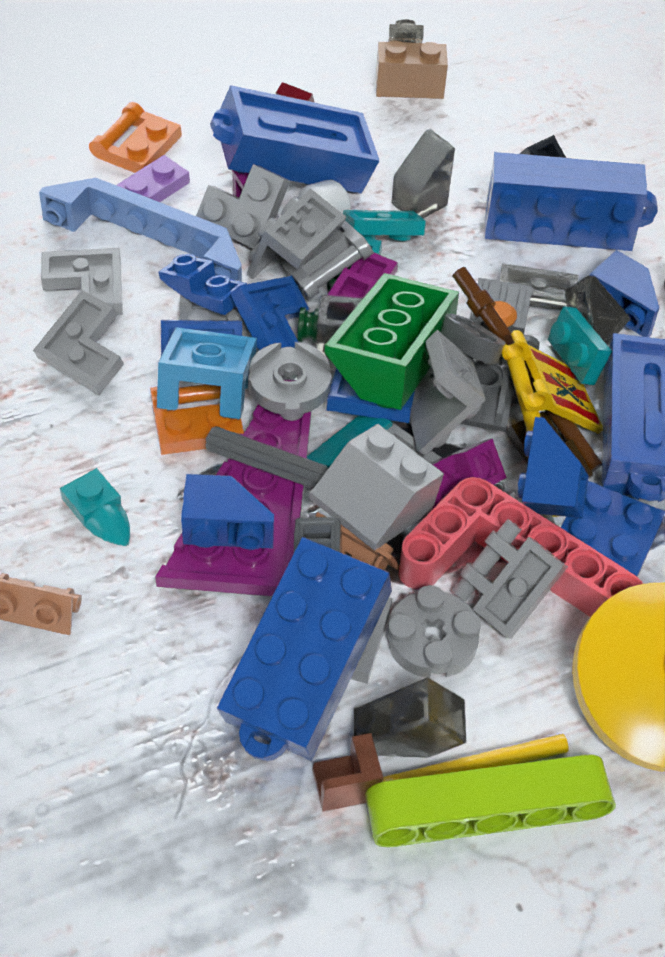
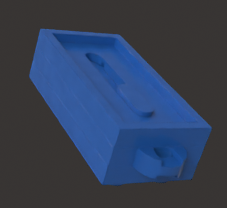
M230 85L220 109L216 110L210 121V127L214 132L213 136L221 142L227 168L239 173H250L254 164L290 181L310 185L324 180H334L340 183L346 191L362 194L380 162L364 114L358 111Z
M494 152L485 207L484 239L632 251L638 228L651 224L658 213L656 196L647 190L645 164Z
M613 333L609 346L612 353L604 367L602 486L620 494L632 495L637 500L640 498L647 501L661 502L665 499V339Z
M304 537L301 538L217 706V710L224 721L240 729V742L245 751L254 759L272 761L280 757L285 750H288L307 760H313L390 597L392 588L389 572ZM257 736L265 741L270 742V744L260 743L256 741L254 737Z

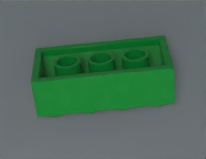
M384 273L325 344V354L362 400L376 403L383 408L402 410L431 367L428 363L430 356L425 341L435 331L438 330L440 332L446 314L457 313L459 291Z

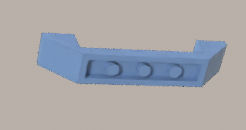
M96 177L45 186L39 191L43 220L53 225L75 232L90 215L129 229L132 232L162 242L165 245L193 254L198 258L213 261L216 275H225L229 279L242 281V264L229 232L223 226Z

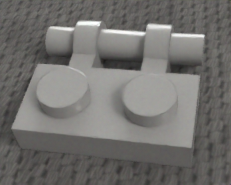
M507 519L498 532L493 530L485 540L487 546L473 564L468 562L461 570L460 575L462 578L452 591L467 601L475 589L479 590L483 596L473 607V610L506 638L512 639L568 566L533 538L528 537L519 550L515 548L511 543L522 529ZM502 556L509 563L493 582L487 574Z

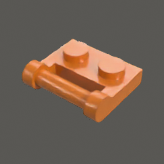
M129 102L122 109L120 118L102 136L97 135L89 143V150L100 160L136 173L170 150L182 137L181 125L145 112L136 102ZM132 125L138 127L119 147L114 146V143Z
M203 384L180 387L179 404L220 399L221 386ZM157 386L150 387L161 455L206 449V437L211 428L215 426L239 435L241 433L244 434L241 418L222 417L220 415V404L167 411V409L157 408Z

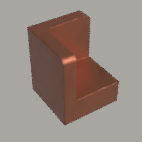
M371 733L352 737L350 756L319 761L313 764L312 772L322 812L367 803L366 791L373 785L383 782L384 779Z

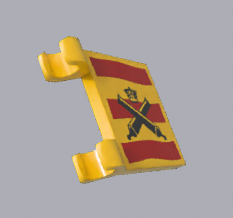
M513 331L511 336L515 343L505 345L502 356L507 361L512 357L522 356L534 378L533 385L537 392L533 394L520 393L525 408L530 411H551L590 431L600 434L603 431L600 418L584 385L581 384L567 364L528 345L521 331Z

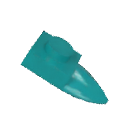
M97 468L60 487L61 499L93 535L112 544L129 545L130 523L121 505V496Z

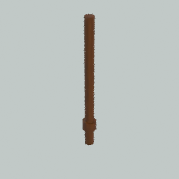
M466 267L455 271L452 277L467 297L468 301L466 304L476 318L481 317L490 332L501 338L505 345L515 343L510 330L494 309L496 303L486 289L481 290ZM524 361L533 392L535 393L537 391L533 385L534 378L526 361ZM545 410L565 440L572 439L590 470L594 472L600 468L603 463L575 423Z

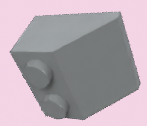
M377 424L347 443L313 488L309 499L331 517L339 518L341 525L375 551L432 511L444 473Z

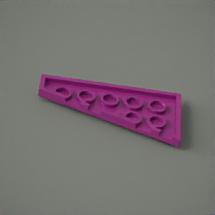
M258 404L253 412L252 421L244 434L241 433L240 435L307 459L312 411L306 412L300 419L292 421L286 420L279 413L271 412ZM229 458L227 462H223L216 475L232 476L274 514L273 549L258 548L248 550L229 546L204 548L183 544L181 533L174 544V552L166 565L162 564L155 576L156 587L273 596L294 554L295 520L301 518L304 485Z

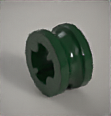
M300 307L298 342L303 343L305 339H310L312 344H318L321 309L315 308V311L308 312L306 307Z

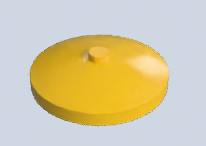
M665 582L629 587L610 597L595 611L586 622L578 637L573 655L572 676L576 698L581 711L598 737L614 752L628 761L647 769L665 772Z

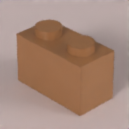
M396 40L390 42L378 41L376 97L444 99L448 69L447 44H437L435 42L407 43Z

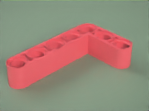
M476 477L466 478L459 482L406 536L402 542L398 574L400 580L412 589L419 590L424 586L434 585L474 541L485 548L487 546L485 540L493 530L498 532L505 521L509 519L522 529L511 543L515 548L519 550L528 537L533 538L568 566L550 591L589 617L604 602L618 592L643 584L636 575L488 481ZM502 556L500 557L502 560H504V561H506L507 563H509V562H508L507 560H505Z

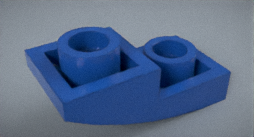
M193 254L176 256L170 264L158 271L159 278L178 294L201 307L226 315L236 307L230 293L238 286L247 284L246 282L229 279L225 275H216L213 261L198 258Z

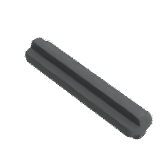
M217 426L212 427L206 437V449L208 451L310 488H314L328 470L326 465Z

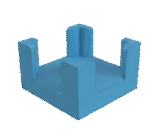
M176 327L158 362L157 408L176 410L178 408L179 381L221 386L220 415L222 417L240 419L244 410L245 389H248L249 367L252 358L256 355L257 338Z

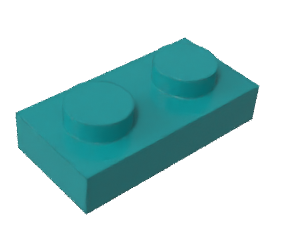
M343 210V215L346 216L345 221L364 238L376 239V235H389L391 239L406 241L411 239V235H425L426 220L414 211Z
M563 306L556 322L551 327L547 340L581 384L595 385L612 351L577 308Z

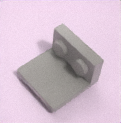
M311 188L300 199L294 196L283 208L281 216L277 220L273 217L270 218L259 231L258 236L261 238V241L249 255V259L252 262L247 275L254 279L278 255L296 269H299L343 226L346 216Z
M438 330L425 341L430 356L428 363L435 375L433 380L435 385L412 406L410 416L416 448L423 456H426L433 448L442 446L450 437L451 432L464 420L475 416L480 410L482 403L486 400L473 360Z

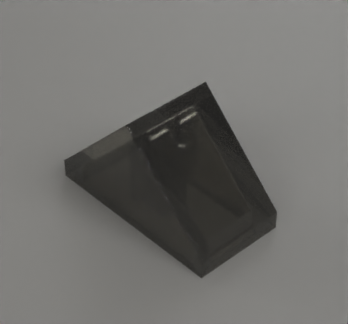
M588 275L565 290L567 307L577 308L607 346L611 342L613 333L618 334L631 319L595 276Z

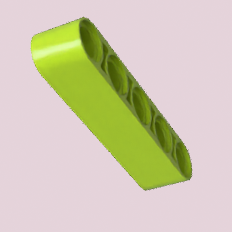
M580 755L390 780L373 785L365 793L374 842L380 847H399L588 821L606 816L616 808L603 760L597 755Z

